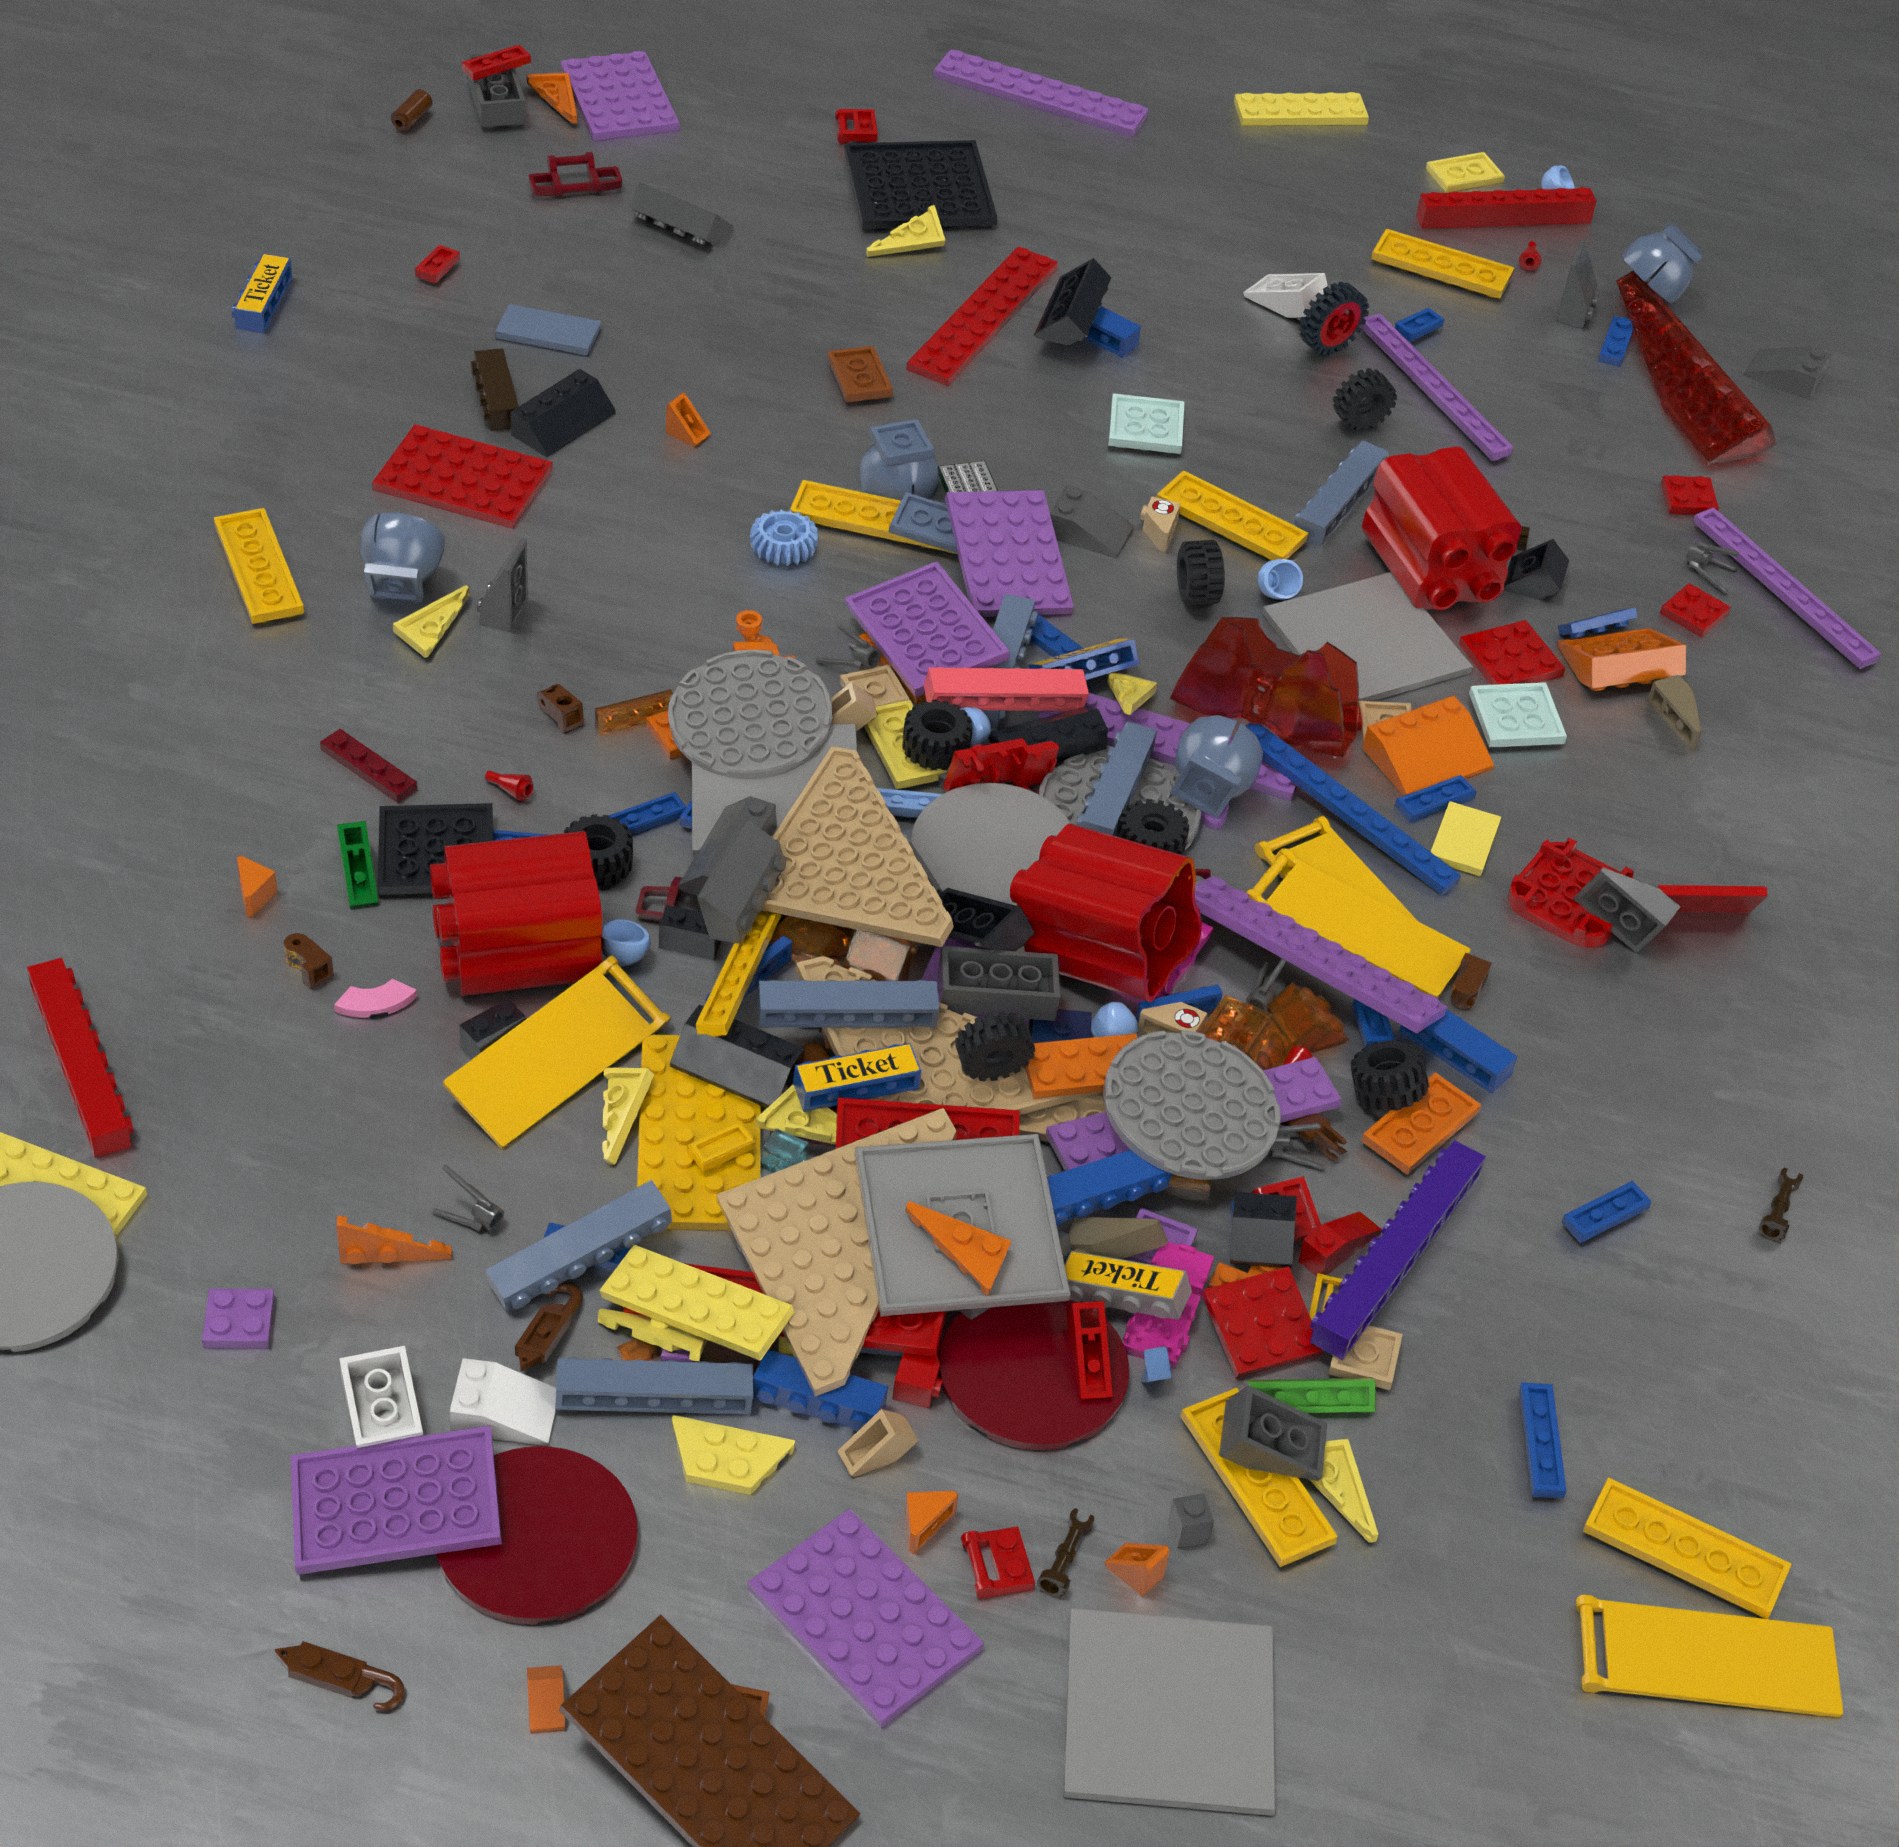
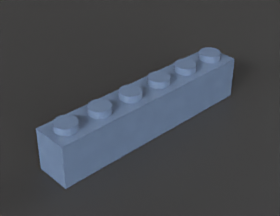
M1364 440L1356 448L1353 447L1348 458L1340 462L1337 471L1330 474L1327 483L1319 487L1316 496L1308 500L1305 509L1299 511L1294 519L1296 527L1309 533L1308 542L1320 547L1324 544L1373 485L1377 468L1388 457V450Z
M1010 594L1004 595L993 631L1009 650L1010 659L989 668H1020L1018 663H1023L1026 655L1024 645H1029L1032 637V629L1030 627H1035L1037 623L1038 611H1034L1035 600ZM982 710L988 717L992 728H997L1000 718L1005 719L1007 710Z
M1126 721L1123 730L1117 731L1114 740L1115 747L1111 746L1106 759L1108 763L1103 762L1101 766L1100 780H1095L1091 792L1093 797H1087L1084 806L1085 814L1080 813L1077 826L1113 836L1117 835L1122 812L1124 809L1127 810V806L1131 803L1153 753L1157 735L1156 729Z
M759 981L757 996L759 1028L937 1026L939 1015L937 981Z
M650 1180L487 1268L488 1283L506 1312L512 1309L523 1308L532 1298L542 1293L552 1292L569 1278L575 1279L581 1276L587 1268L597 1263H605L624 1248L629 1249L633 1245H637L642 1238L665 1230L672 1223L671 1208L654 1182Z
M575 1357L568 1359L557 1358L555 1410L751 1415L753 1364H742L740 1362L710 1363L707 1361L677 1362L674 1360L645 1361L636 1359L630 1361L608 1358L600 1360L579 1359Z

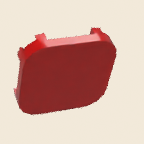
M1567 838L1566 842L1550 843L1547 839L1541 843L1539 852L1519 875L1515 874L1508 893L1510 907L1520 917L1571 944L1588 948L1601 946L1613 935L1611 932L1613 925L1589 913L1573 898L1603 867L1633 879L1634 871L1626 866L1620 872L1575 849L1578 842L1576 840Z

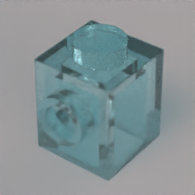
M776 1128L761 1148L760 1168L775 1173L809 1160L810 1157L807 1156L808 1142Z

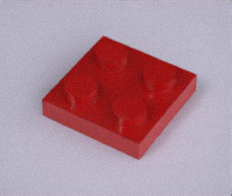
M1663 475L1661 486L1669 514L1696 515L1711 508L1719 510L1710 477Z
M1688 583L1662 605L1660 614L1702 638L1729 615L1731 607Z

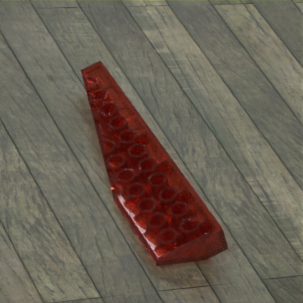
M1634 271L1616 280L1663 411L1706 463L1714 465L1755 457L1776 445L1777 442L1770 423L1662 298L1647 285L1648 282H1644Z

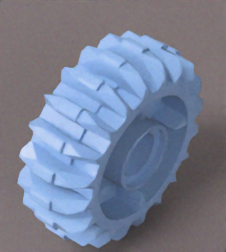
M782 509L779 512L771 510L769 514L762 513L761 518H756L755 523L752 524L750 543L754 554H758L759 559H766L767 564L775 562L777 566L785 564L788 567L790 563L798 566L799 561L806 562L807 558L813 557V553L818 547L819 534L815 527V522L810 521L809 516H802L801 512L792 513L791 509L788 512Z

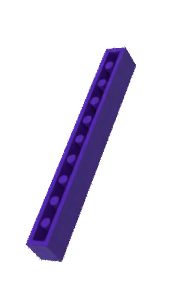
M1456 1140L1452 1142L1447 1150L1445 1148L1441 1149L1435 1161L1436 1165L1434 1167L1429 1165L1422 1177L1423 1182L1421 1184L1416 1183L1409 1194V1200L1407 1202L1403 1200L1398 1206L1395 1219L1389 1218L1381 1231L1382 1236L1380 1238L1376 1236L1373 1238L1368 1247L1366 1257L1361 1255L1355 1263L1353 1274L1347 1273L1339 1286L1340 1291L1337 1294L1333 1292L1329 1296L1324 1312L1318 1311L1310 1324V1328L1313 1329L1310 1343L1344 1360L1480 1177L1486 1156Z

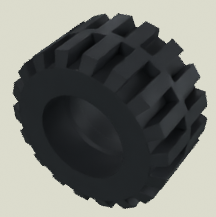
M1216 540L1184 541L1179 548L1177 556V581L1180 595L1187 606L1218 604L1222 598L1225 570L1222 552Z
M947 701L921 702V705L913 706L912 710L907 712L904 722L902 748L905 750L904 754L906 757L911 758L910 761L914 764H920L922 768L929 767L931 770H948L954 752L970 748L972 720L967 716V712L964 709L960 710V706L956 704L951 705Z
M593 814L591 817H580L579 821L574 820L570 823V827H566L564 833L586 832L597 886H604L606 888L610 887L612 883L616 885L621 882V878L625 879L629 875L633 863L632 832L628 830V826L625 823H620V820L617 818L611 819L608 815L597 816V814Z
M1387 1040L1373 1043L1371 1046L1361 1049L1362 1052L1356 1053L1354 1059L1351 1060V1073L1358 1102L1362 1103V1106L1366 1108L1371 1107V1110L1375 1111L1401 1110L1404 1107L1412 1106L1414 1102H1419L1422 1096L1428 1092L1429 1082L1424 1054L1418 1046H1413V1043L1403 1042L1402 1040Z

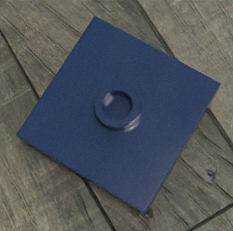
M1058 1009L1055 1021L1033 1019V1043L1090 1038L1092 1012Z

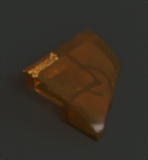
M787 916L778 925L769 941V944L775 943L782 936H785L792 941L793 955H807L810 959L821 956L828 957L844 946L839 930L832 924Z

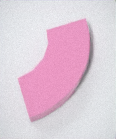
M391 979L382 986L371 989H360L350 986L334 1004V1010L339 1014L357 1018H370V1015L384 1012L391 1014L417 998V990L394 979Z

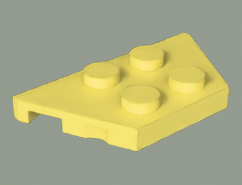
M675 1415L672 1417V1430L675 1432L679 1457L683 1463L686 1482L751 1495L761 1485V1481L769 1477L777 1469V1464L787 1454L791 1455L795 1449V1440Z

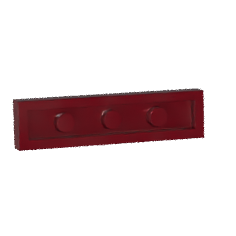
M338 729L320 741V750L396 803H399L418 790L416 780L342 729Z

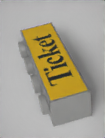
M1071 1251L1064 1264L1070 1290V1299L1076 1302L1104 1301L1105 1308L1111 1307L1131 1313L1138 1312L1154 1315L1158 1318L1179 1320L1192 1292L1187 1272L1184 1270Z

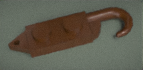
M561 1283L555 1290L547 1293V1296L551 1297L555 1293L566 1292L571 1297L565 1305L557 1303L540 1307L515 1345V1356L519 1357L520 1371H524L539 1362L545 1364L570 1326L573 1315L581 1305L583 1295L576 1285Z
M302 1641L301 1645L275 1649V1656L288 1670V1677L351 1698L365 1694L374 1683L387 1686L393 1690V1697L388 1702L375 1703L373 1705L375 1710L380 1711L391 1710L397 1707L403 1700L405 1688L401 1679L393 1673L369 1666L365 1661Z

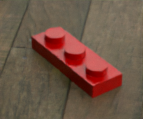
M519 44L463 61L462 70L472 80H480L486 76L499 74L503 71L531 63V55Z

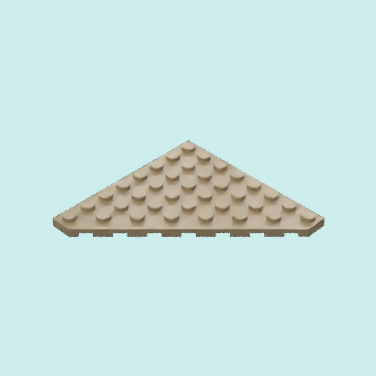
M831 746L772 837L780 843L782 853L786 858V867L777 878L775 887L767 896L762 910L942 947L954 927L951 916L942 905V901L934 886L930 884L926 872L920 862L917 861L906 837L904 838L897 821L888 810L885 800L879 790L876 789L873 779L866 767L863 766L857 751Z
M825 956L796 963L795 970L800 980L876 981L868 973L850 967L848 970L834 964L833 959ZM940 1002L936 1027H822L835 1056H846L860 1053L864 1050H877L895 1044L911 1043L921 1069L919 1089L866 1100L1020 1110V1115L1101 1093L1033 1099L1026 1070L1023 1066L1020 1067V1072L1016 1074L1011 1072L1009 1073L1010 1077L1005 1079L1003 1076H999L996 1081H991L990 1078H987L986 1081H979L978 1077L975 1080L970 1078L969 1075L964 1073L955 1046V1039L958 1038V1032L965 1030L964 1026L968 1022L974 1024V1019L977 1017L965 1012L963 1015L950 1011L947 1005Z
M944 1108L716 1195L717 1202L763 1294L793 1306L794 1314L782 1332L815 1397L846 1384L855 1358L858 1357L864 1344L866 1333L879 1311L854 1155L855 1147L956 1140V1129Z

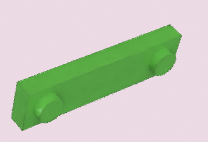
M1373 1378L1247 1380V1385L1305 1413L1375 1412V1380Z

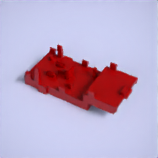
M1020 738L984 746L980 744L969 749L955 751L943 787L948 792L972 784L1011 781L1014 786L1030 790L1028 786L1042 783L1048 773H1053L1059 746L1053 741L1027 745L1024 739Z

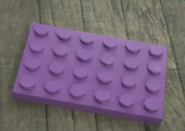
M633 51L632 53L625 54L614 53L608 56H591L582 59L571 58L561 61V70L563 73H569L573 97L593 141L679 131L680 123L645 51Z
M1044 490L946 493V506L968 599L982 617L998 616L1005 594L1035 600L1034 611H1038L1039 615L1072 614L1074 606Z
M937 561L845 598V606L915 697L925 694L923 684L929 668H989L1010 659V652Z
M491 1426L405 1438L361 1448L350 1446L290 1455L294 1560L297 1575L502 1544Z
M850 1508L747 1582V1589L880 1728L983 1650L984 1642Z

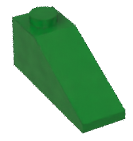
M366 821L337 824L338 847L349 907L378 904Z

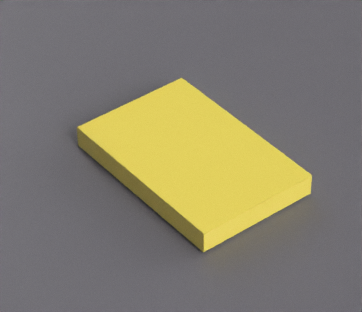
M1485 152L1430 161L1426 165L1427 171L1446 193L1504 183L1505 179L1504 174Z
M1449 801L1431 853L1451 868L1481 877L1501 821V816Z

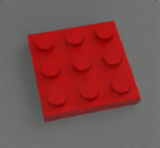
M1527 620L1460 636V647L1490 685L1539 683L1564 675L1565 667Z
M1289 1266L1206 1288L1202 1292V1297L1235 1378L1319 1356L1324 1351L1310 1343L1313 1329L1310 1328L1312 1320Z

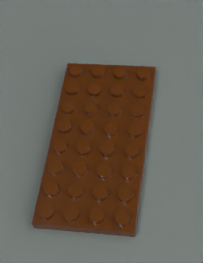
M661 1614L562 1703L559 1711L693 1847H830L861 1814Z

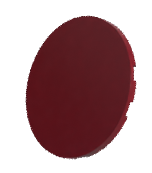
M1069 1299V1301L991 1307L972 1320L960 1312L949 1325L941 1343L939 1378L943 1379L942 1389L954 1406L953 1410L970 1427L974 1426L987 1434V1438L1025 1450L1066 1448L1070 1443L1082 1439L1087 1440L1103 1430L1114 1415L1119 1412L1124 1402L1129 1382V1361L1119 1334L1106 1319L1113 1397L1080 1400L1069 1342L1066 1308L1072 1303H1083V1301L1076 1302Z
M531 1446L511 1449L494 1455L502 1544L436 1554L440 1570L446 1582L448 1581L459 1594V1597L472 1608L494 1619L515 1624L538 1625V1622L557 1619L561 1622L586 1612V1609L595 1605L600 1600L604 1601L618 1588L630 1570L637 1548L638 1527L635 1508L627 1490L610 1470L590 1457L563 1448Z

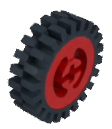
M1339 282L1338 285L1333 283L1331 288H1323L1324 294L1322 295L1318 292L1315 295L1317 300L1315 302L1311 300L1308 303L1311 308H1305L1303 313L1306 317H1301L1300 319L1302 325L1299 326V331H1301L1299 335L1303 342L1316 353L1326 356V354L1332 355L1334 351L1340 352L1341 345L1346 348L1349 345L1347 341L1350 339L1353 342L1356 339L1354 336L1355 332L1360 333L1362 329L1359 326L1365 325L1367 321L1363 318L1369 314V311L1366 310L1369 308L1367 298L1347 282Z

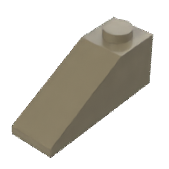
M1679 674L1653 682L1647 701L1691 751L1695 750L1702 730L1694 691Z
M1075 1217L1068 1232L1071 1251L1116 1259H1124L1167 1245L1168 1242L1159 1219Z

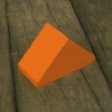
M683 392L666 405V433L694 447L709 436L711 432L685 392Z
M238 856V873L246 915L251 917L277 893L276 872L244 856Z
M907 1492L905 1503L908 1551L913 1555L956 1513L958 1494L956 1492Z
M1124 1543L1104 1564L1112 1573L1143 1597L1164 1577L1170 1550L1167 1545Z
M562 1665L527 1668L530 1733L565 1731V1716L559 1711L561 1704L564 1703Z

